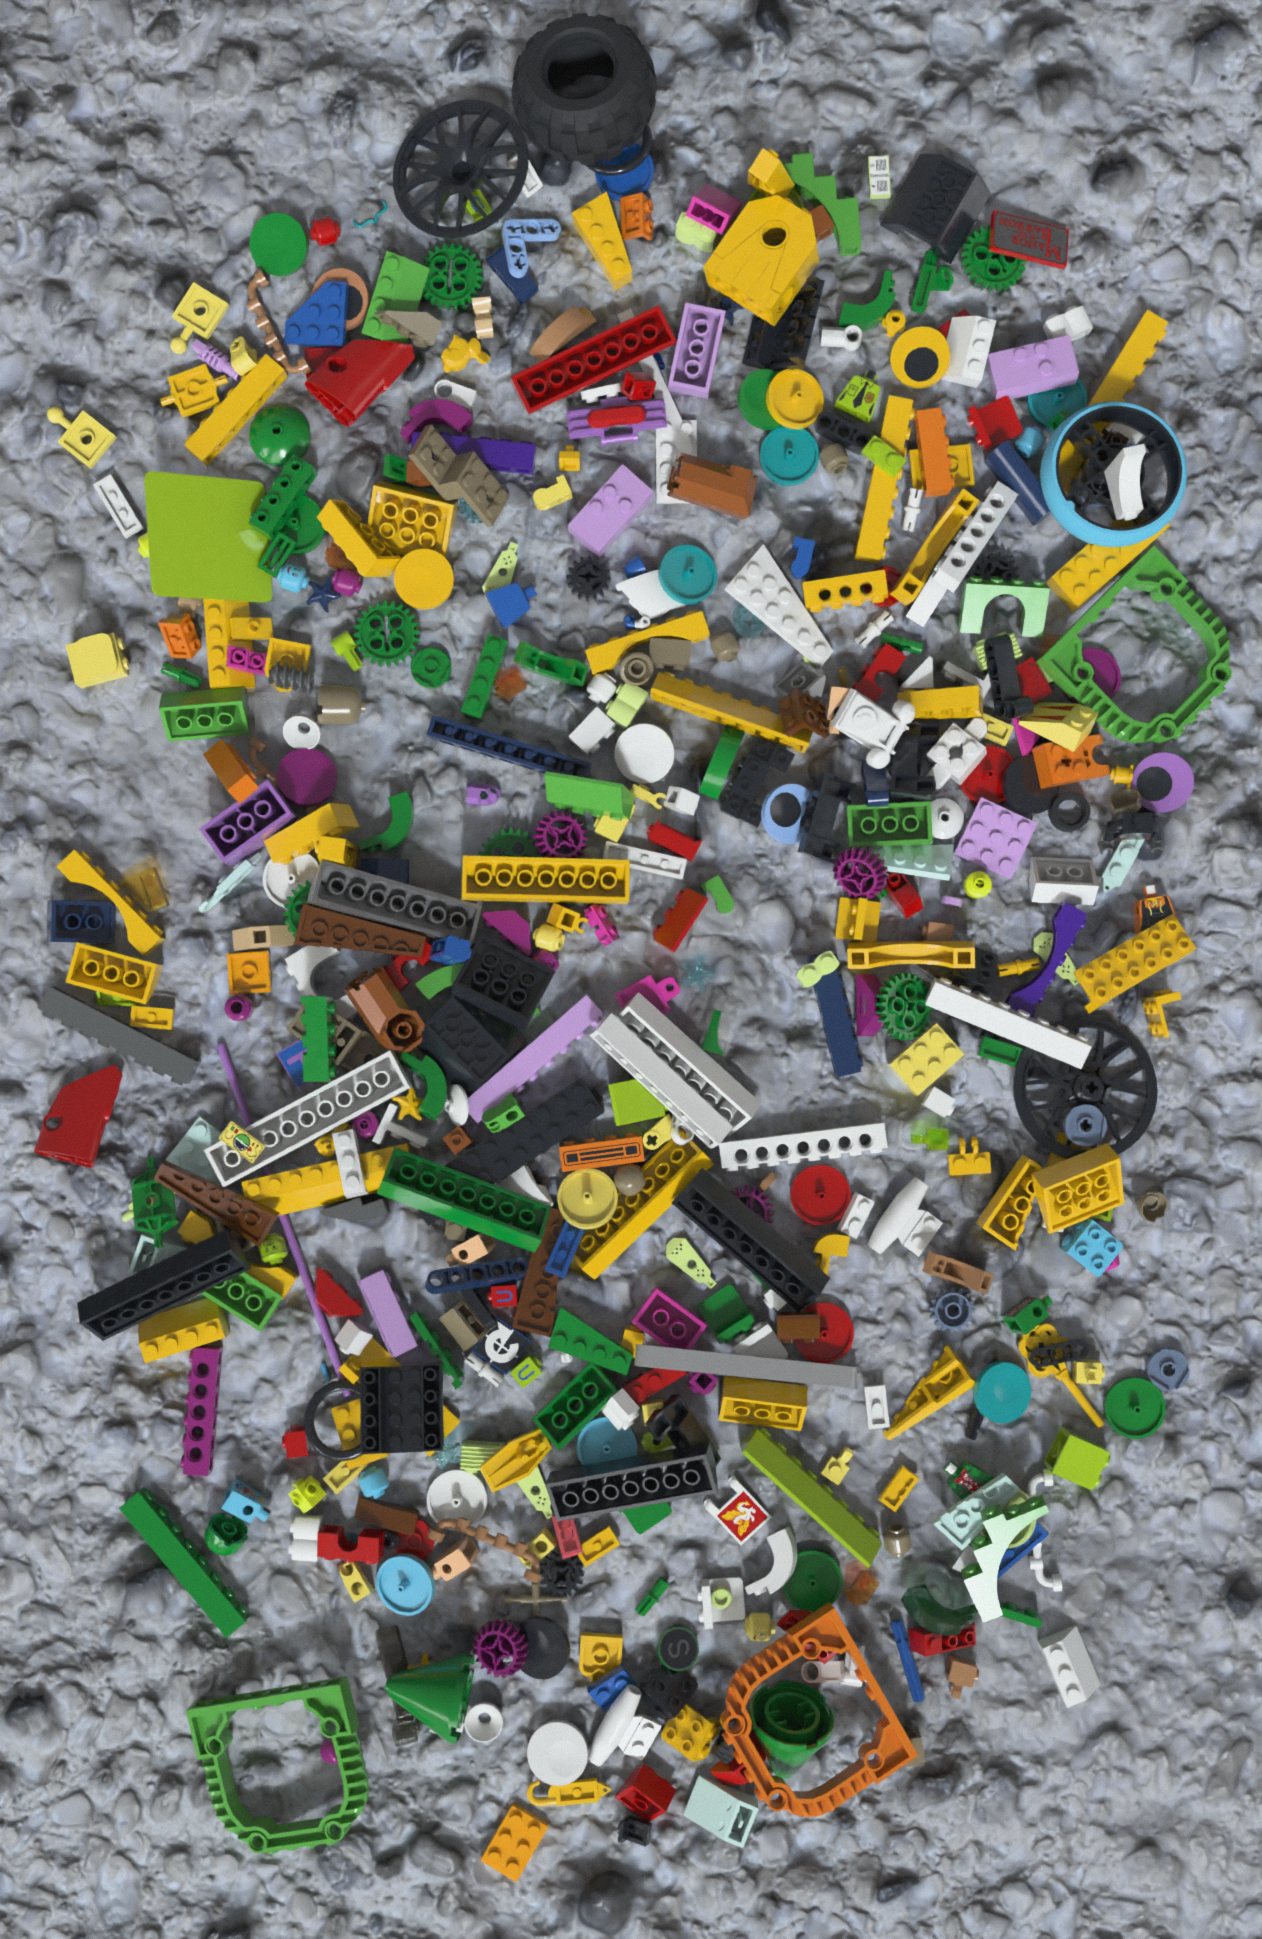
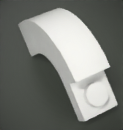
M935 570L906 617L924 627L947 588L933 580L937 573Z
M790 1527L766 1537L774 1554V1565L766 1577L745 1587L748 1595L755 1593L758 1596L766 1592L767 1589L772 1594L783 1587L791 1578L797 1563V1545Z

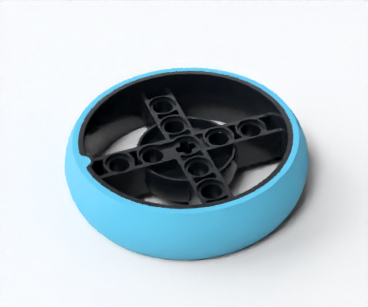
M1112 401L1096 403L1080 409L1058 426L1046 445L1041 462L1040 480L1046 504L1054 518L1065 530L1076 538L1093 545L1123 547L1152 537L1173 518L1185 493L1187 466L1181 443L1163 419L1142 406ZM1103 422L1122 424L1145 436L1136 444H1144L1145 448L1149 451V453H1145L1140 468V492L1143 510L1135 519H1132L1136 526L1127 528L1104 526L1090 520L1081 513L1095 501L1103 505L1113 506L1104 471L1123 448L1129 447L1122 443L1106 444L1091 424ZM1084 439H1088L1091 445L1086 444ZM1067 440L1071 442L1085 460L1082 471L1083 485L1069 496H1066L1059 476V459ZM1158 453L1163 460L1167 476L1166 495L1159 509L1142 489L1145 479L1144 464ZM1097 455L1102 456L1104 461H1100ZM1094 484H1098L1101 490L1096 489ZM1078 496H1082L1085 502L1079 501Z

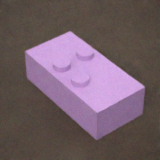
M685 302L668 383L669 391L708 399L726 311Z
M1070 335L990 353L986 362L995 401L1004 396L1014 399L1077 383L1079 375Z
M622 464L568 524V531L594 555L600 558L653 499V490Z

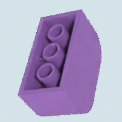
M266 780L243 802H235L199 828V830L222 862L232 866L265 846L264 840L294 824L298 817L275 785Z

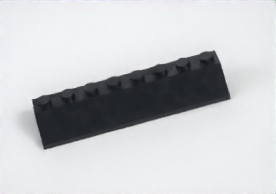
M703 1168L692 1177L671 1202L797 1312H800L818 1297L830 1279L828 1275Z
M226 1229L77 1302L80 1324L104 1341L250 1270L251 1265L238 1240Z
M710 1442L552 1471L545 1483L557 1522L718 1493L716 1464Z

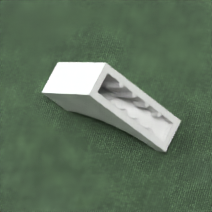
M1144 444L1123 448L1104 471L1117 520L1123 518L1125 521L1135 519L1143 509L1140 492V468L1146 453Z

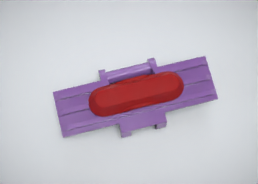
M626 396L600 400V406L566 410L570 439L600 436L601 447H605V444L629 441L638 443L637 431L667 428L664 398L629 402V398ZM625 425L626 428H632V433L604 436V431L610 430L609 427Z

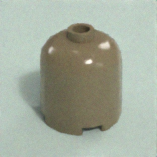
M321 682L318 705H320L318 724L353 725L357 723L361 713H365L366 701H362L360 691L353 686Z

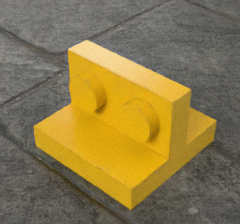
M840 897L834 938L858 942H876L881 902L867 901L865 898H858L856 900Z

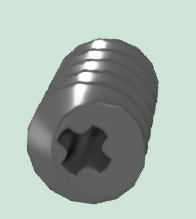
M277 661L275 666L271 667L268 684L272 686L275 682V686L278 688L283 684L284 689L288 690L291 686L292 691H297L299 688L301 693L307 690L308 694H311L314 685L313 670L310 668L305 673L304 666H302L297 671L295 664L289 669L288 663H285L282 668L280 661Z

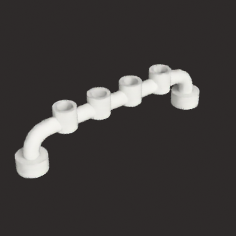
M1042 1469L1041 1474L1034 1475L1030 1479L1027 1488L1028 1493H1026L1029 1498L1037 1496L1036 1486L1038 1483L1043 1482L1044 1486H1053V1475L1049 1469ZM1040 1542L1033 1548V1556H1029L1030 1569H1034L1036 1579L1040 1584L1052 1587L1053 1592L1062 1591L1060 1574H1051V1578H1046L1043 1574Z

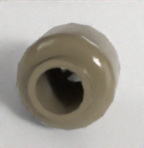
M828 443L822 448L819 455V460L827 473L838 475L847 469L849 457L841 444Z
M724 630L712 637L710 648L718 661L730 663L738 657L740 644L733 633Z
M891 1523L883 1531L884 1548L888 1553L900 1557L911 1549L910 1531L903 1524Z

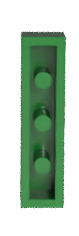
M491 634L487 635L461 709L463 716L483 722L509 648L508 640Z

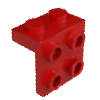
M1004 396L979 409L975 405L968 408L970 415L966 416L971 428L976 427L978 434L974 436L979 447L983 445L985 451L1002 444L1006 440L1015 438L1023 432L1008 396Z

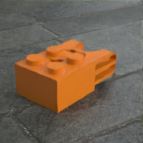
M1103 735L1087 736L1074 752L1055 742L1044 743L1032 748L1040 788L1066 785L1110 775L1109 765H1099L1092 757L1093 748L1098 744L1104 743Z

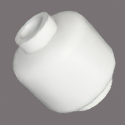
M605 672L596 674L587 686V691L590 694L588 698L596 704H599V702L608 703L617 690L616 680Z

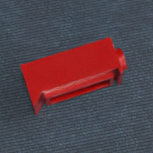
M659 820L655 824L651 822L646 832L649 835V841L692 862L702 840L694 842V838L665 823L658 824Z

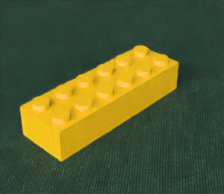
M1124 518L1115 519L1109 525V527L1116 528L1136 526L1133 520L1125 521ZM1168 523L1152 537L1129 546L1103 547L1089 543L1058 570L1046 584L1074 613L1171 525Z

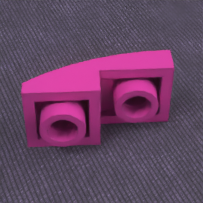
M228 645L226 667L247 673L264 675L267 654L249 651L248 648Z

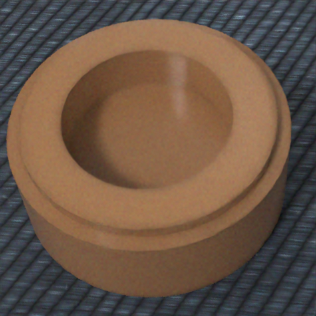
M771 1172L758 1187L764 1192L778 1176Z

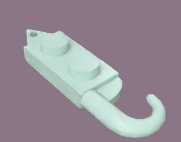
M1145 839L1121 840L1118 843L1100 876L1102 878L1103 893L1110 891L1116 886H1121Z
M258 852L249 860L239 861L233 867L234 871L229 876L227 874L219 880L218 883L220 885L216 887L217 890L214 895L199 906V912L208 911L256 868L255 865L262 855Z

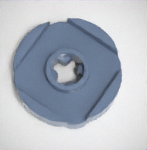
M1082 1104L1069 1109L1063 1122L1065 1136L1076 1145L1093 1146L1099 1140H1102L1106 1134V1118L1097 1107ZM1084 1119L1090 1124V1128H1086L1085 1131L1080 1127V1123H1083Z
M1159 1348L1149 1357L1145 1373L1150 1382L1157 1388L1170 1391L1185 1385L1190 1375V1369H1188V1361L1182 1353L1172 1348ZM1171 1364L1172 1373L1167 1372L1165 1375L1163 1367Z

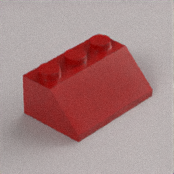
M686 888L685 891H679L674 899L677 901L673 909L671 907L668 908L663 916L666 919L662 926L658 924L652 933L655 936L653 941L673 954L709 900L689 888Z

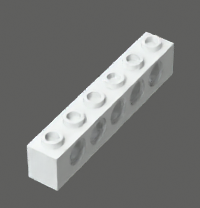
M999 481L994 488L989 486L983 495L986 500L984 502L979 501L973 510L976 515L974 517L972 515L969 516L963 525L966 527V530L959 531L954 539L957 542L956 545L949 546L944 554L947 557L946 560L943 561L941 559L934 570L937 573L933 580L954 593L1019 494Z

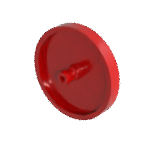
M986 745L987 754L959 786L964 795L976 804L980 797L999 804L1006 800L1002 791V775L1007 765L1014 758L1000 747Z
M813 1165L803 1169L793 1180L790 1189V1200L793 1209L800 1218L813 1225H829L839 1220L844 1215L851 1199V1191L846 1178L838 1170L827 1165Z
M816 1302L805 1307L802 1311H818L820 1314V1338H815V1342H803V1339H794L800 1353L813 1362L823 1364L832 1363L842 1358L849 1351L854 1338L853 1324L847 1313L839 1306L830 1302Z

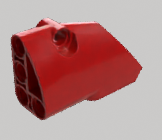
M353 340L322 362L305 381V386L342 425L349 427L358 420L375 399L385 392L415 359L413 346L390 341ZM328 364L334 368V372L329 369Z
M116 1065L96 1071L60 1089L50 1110L43 1119L34 1148L35 1153L84 1167H94L100 1149V1142L106 1124L109 1122L123 1076ZM50 1120H56L59 1124L56 1128H49L47 1123Z

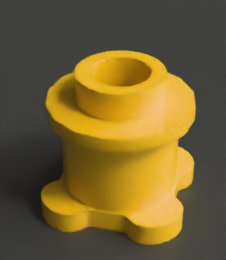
M899 310L888 312L881 323L887 331V336L892 338L896 333L904 332L906 318L903 312Z
M1116 764V768H1111L1110 780H1113V784H1127L1126 789H1130L1134 764H1130V768L1119 767V764Z

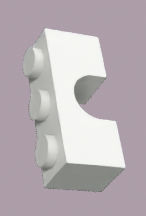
M350 1129L333 1133L332 1136L344 1196L352 1198L369 1194L365 1174L360 1163V1150L356 1132Z

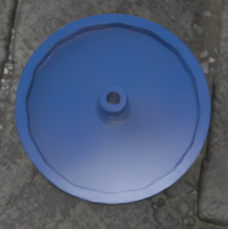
M635 143L631 147H624L622 154L609 161L605 158L596 162L605 165L622 164L636 156L641 149V145ZM648 155L644 162L636 169L617 176L595 173L597 185L603 193L607 191L610 199L619 202L622 197L641 192L645 194L653 181V161L651 156Z

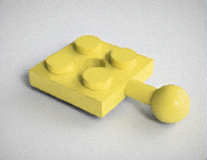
M193 282L172 315L175 321L185 326L180 337L172 339L170 343L172 351L177 354L184 353L187 349L186 341L192 332L208 340L230 307L229 304ZM204 307L206 312L201 316L196 315L197 308Z
M54 406L47 411L49 421L60 423L67 429L58 440V443L90 469L95 466L117 438L85 411H82L73 423L64 417V413L59 407ZM86 435L92 436L91 443L83 444V438Z

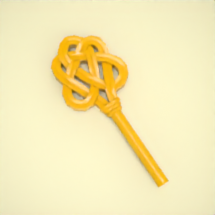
M1049 1323L1037 1325L1031 1330L1034 1331L1033 1335H1030V1332L1027 1335L1021 1334L1017 1348L1020 1354L1026 1358V1367L1029 1372L1037 1378H1045L1051 1373L1054 1374L1057 1379L1064 1382L1097 1428L1101 1427L1104 1422L1069 1377L1070 1373L1065 1362L1057 1364L1059 1370L1054 1365L1041 1367L1043 1369L1037 1370L1028 1361L1029 1351L1032 1348L1038 1347L1039 1343H1043L1044 1346L1067 1341V1339L1059 1336L1056 1329ZM1057 1347L1054 1349L1055 1354L1053 1356L1056 1359L1062 1358L1064 1355L1062 1348ZM1036 1352L1039 1356L1043 1358H1049L1048 1354L1041 1355L1038 1352ZM1033 1357L1038 1363L1040 1362L1038 1357Z

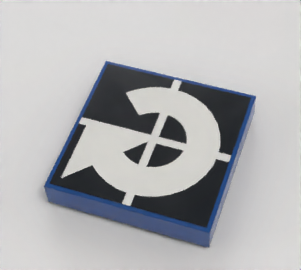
M497 1316L498 1325L479 1341L473 1352L507 1375L531 1339Z

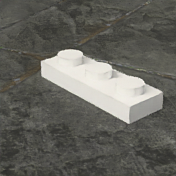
M111 474L93 484L126 539L144 529Z

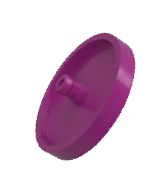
M1082 649L1083 662L1091 664L1094 670L1092 680L1112 699L1116 695L1121 683V673L1117 662L1110 654L1101 649ZM1077 670L1078 676L1083 678V673ZM1062 690V692L1070 702L1074 704H1079L1073 696L1069 698L1068 695Z
M301 748L288 753L280 761L276 772V782L280 793L289 802L302 807H312L324 803L331 797L337 784V772L332 760L327 755L315 749Z

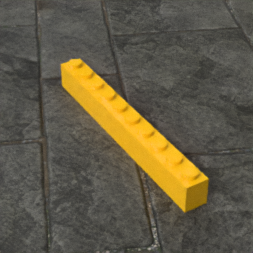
M1147 309L1088 406L1102 402L1125 401L1122 397L1125 392L1129 394L1136 382L1133 379L1135 376L1142 374L1146 367L1143 364L1146 358L1151 359L1156 351L1155 343L1157 341L1161 342L1166 335L1167 330H1165L1168 321ZM1103 422L1091 425L1103 437L1104 434L1101 433L1103 428H1108L1111 423ZM1084 439L1086 444L1091 445L1088 439ZM1069 440L1065 443L1059 459V476L1066 496L1072 488L1070 482L1073 478L1076 480L1083 470L1080 466L1085 461Z

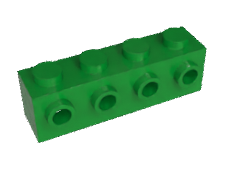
M294 454L290 459L286 460L283 471L274 478L271 489L263 495L261 504L250 515L249 524L253 530L272 541L274 540L317 477L318 473L313 465Z

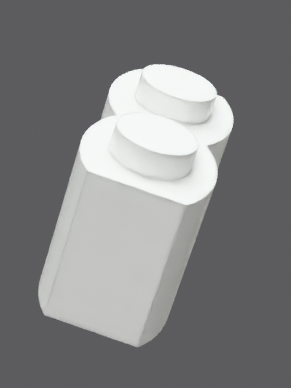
M1071 306L1065 310L1064 314H1052L1043 325V330L1048 340L1070 335L1071 341L1088 335L1093 329L1083 306Z
M622 1388L609 1399L602 1413L618 1431L622 1429L626 1431L639 1416L637 1412L640 1407Z
M297 1514L295 1520H291L290 1532L293 1533V1541L289 1543V1554H292V1560L318 1561L320 1557H317V1533L322 1528L323 1516Z

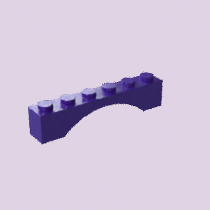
M1061 901L1051 919L1053 942L1048 959L1040 972L1030 982L1009 993L1004 1003L1010 1005V1009L1018 1011V1009L1024 1010L1033 1018L1037 1002L1041 1003L1046 994L1045 988L1048 984L1051 985L1056 977L1054 972L1058 966L1061 967L1067 957L1065 953L1068 948L1074 946L1077 940L1075 935L1079 929L1082 930L1086 925V913Z

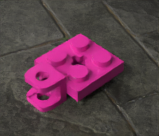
M650 974L614 995L623 1008L639 992L664 1015L671 1011L666 1002L676 997L681 990L673 976H667L655 983ZM668 984H672L674 986L671 991H668L666 989V986Z

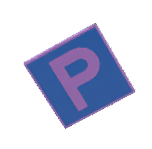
M298 1040L276 1053L297 1089L309 1083L303 1081V1052H307V1048H303L302 1040Z

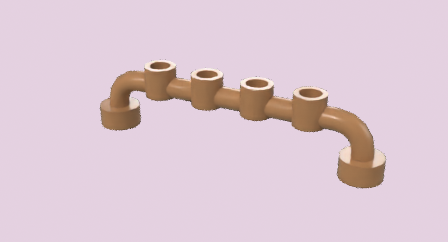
M259 269L254 272L255 278L248 285L247 292L250 300L246 304L252 313H257L258 318L255 319L258 328L261 331L265 329L267 333L263 339L269 348H274L275 353L272 354L274 361L279 365L282 364L283 368L291 374L303 372L306 375L313 371L309 361L305 356L297 359V365L290 364L289 357L272 327L271 320L264 311L261 300L256 294L258 285H261L263 288L270 284L265 272Z
M253 736L249 741L251 747L248 752V758L250 763L257 769L255 774L263 780L268 777L278 789L276 773L256 757L257 752H263L267 745ZM334 798L332 803L344 804L337 798ZM321 806L305 807L304 811L311 814L321 808Z
M458 1517V1520L451 1518L442 1519L436 1524L435 1528H430L428 1531V1538L442 1543L445 1536L442 1530L445 1527H451L456 1531L473 1536L475 1539L511 1552L518 1557L528 1559L531 1562V1569L526 1568L523 1577L534 1583H539L541 1579L539 1559L534 1553L527 1550L528 1545L521 1541H516V1544L507 1542L508 1536L497 1533L495 1537L488 1534L490 1529L482 1525H478L476 1529L469 1526L470 1520L463 1517Z

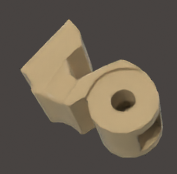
M491 297L472 298L474 314L476 315L474 322L477 339L494 338Z
M180 597L177 604V614L171 612L167 618L180 619L184 613H189L193 621L203 603V599Z

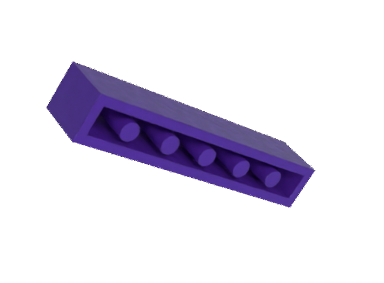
M423 430L413 432L411 450ZM439 432L456 455L474 451L488 470L534 475L536 445L530 441L516 443L505 438L497 441L486 436L471 438L467 434L451 436L450 433Z

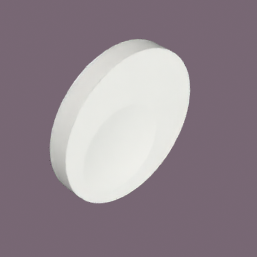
M639 723L627 728L621 734L615 746L617 767L625 777L637 783L647 784L660 780L669 772L674 761L675 750L672 739L665 730L654 724Z
M310 854L299 856L288 865L273 863L272 859H270L263 872V886L266 894L275 904L285 908L284 904H290L287 897L294 896L292 889L298 892V884L305 887L306 880L312 884L320 864Z
M453 1468L442 1472L433 1480L427 1493V1508L430 1516L436 1523L445 1518L458 1520V1517H463L470 1520L469 1526L473 1527L480 1521L487 1507L488 1495L483 1481L475 1473H466L465 1469ZM445 1527L447 1530L456 1531L454 1528Z
M564 1720L548 1721L538 1727L533 1733L527 1748L528 1763L532 1772L541 1781L553 1786L567 1785L575 1781L584 1771L589 1755L588 1743L584 1734L574 1724Z

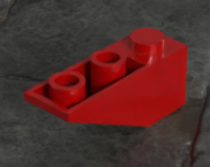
M887 871L886 873L889 876L886 880L885 888L902 915L907 919L923 909L920 895L902 873Z
M974 1623L923 1625L909 1629L910 1650L925 1657L976 1645Z

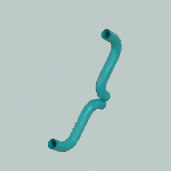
M382 201L385 208L375 215V220L368 219L360 225L354 220V225L362 228L370 222L376 224L378 216L387 211L388 206L386 202Z

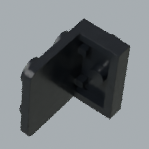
M975 947V968H953L948 980L952 981L954 986L960 987L962 985L972 990L971 993L976 995L980 993L988 995L993 986L998 955Z
M662 1664L652 1678L647 1682L640 1683L638 1688L642 1692L641 1700L646 1704H650L655 1709L654 1712L659 1718L668 1720L678 1715L698 1688V1683L686 1670L673 1671Z

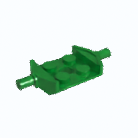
M150 1157L147 1158L148 1170L135 1177L131 1182L134 1226L138 1231L153 1235L154 1248L158 1249L159 1247H164L163 1233L178 1224L179 1219L176 1218L174 1192L154 1180L158 1171L156 1169V1158ZM151 1196H157V1202L154 1205H148V1199Z

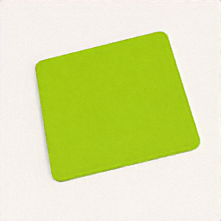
M157 471L147 472L144 476L152 592L157 596L269 602L273 596L271 575L257 567L269 548V539L253 530L249 524L251 513L257 510L261 504V498L266 493L264 485L261 482ZM269 558V560L267 561L265 567H268V566H269V564H270V558Z

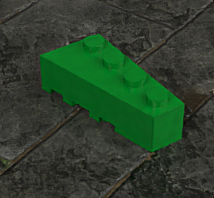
M300 996L301 1004H305V1009L301 1013V1023H303V1026H306V1031H303L302 1044L303 1048H307V1052H303V1081L331 1082L332 1077L336 1076V1065H333V1056H336V1044L333 1043V1035H336V1022H333V1014H336V1001H333V997Z

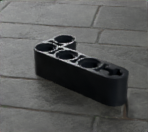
M1004 634L986 639L984 647L997 716L1001 719H1015L1032 714L1034 710L1032 699L1029 696H1021L1013 644L1010 636Z

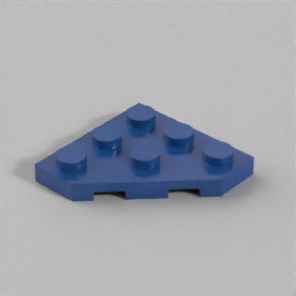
M326 281L285 322L284 343L287 345L344 347L346 343L349 284L347 282Z

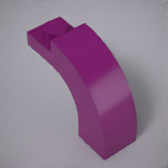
M433 399L416 405L408 412L411 422L407 421L402 426L400 434L402 439L409 445L412 442L413 432L423 430L427 425L435 423L444 424L460 435L474 421L472 415L459 404L444 399Z

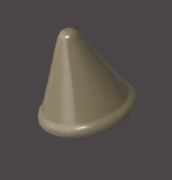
M641 652L629 654L620 665L622 680L632 686L646 683L654 671L651 658Z

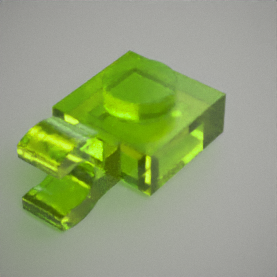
M926 1129V1135H911V1143L926 1144V1150H949V1130Z

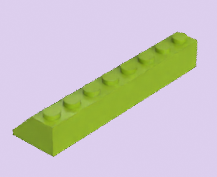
M755 1426L740 1442L742 1454L869 1568L882 1545L879 1538L881 1534L872 1526L868 1528L864 1524L865 1520L857 1512L853 1514L848 1510L850 1506L842 1498L837 1500L832 1495L834 1491L826 1484L822 1486L817 1481L818 1477L810 1469L806 1471L802 1468L803 1463L796 1456L793 1455L791 1458L786 1453L787 1448L779 1441L775 1443L770 1438L772 1435L764 1427L760 1429Z

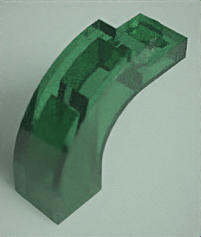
M926 1584L908 1588L900 1599L909 1615L919 1625L933 1633L944 1636L959 1635L965 1626L974 1622V1618L978 1614L975 1604L959 1609H948L941 1606L934 1600Z

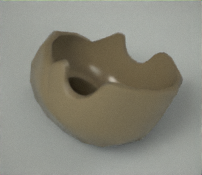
M1122 789L1109 797L1110 809L1116 816L1122 813H1137L1142 806L1140 793L1136 789Z
M626 1163L619 1166L616 1173H614L615 1186L626 1196L637 1194L646 1183L643 1177L644 1171L636 1163Z
M1148 1190L1143 1192L1138 1198L1136 1209L1145 1221L1155 1223L1157 1219L1164 1218L1165 1212L1168 1209V1199L1160 1191Z

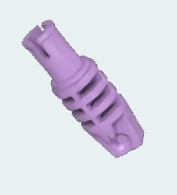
M197 339L193 342V350L199 354L197 357L219 373H226L236 382L241 380L242 376L234 370L227 355L209 343L205 345Z

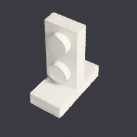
M947 661L940 672L944 674L943 677L951 682L957 681L962 684V687L979 685L983 692V699L991 686L988 671L983 680Z
M393 1102L390 1103L372 1141L379 1145L382 1144L389 1130L391 1131V1136L400 1140L404 1137L410 1140L409 1144L416 1148L426 1147L430 1138L393 1121L400 1106Z

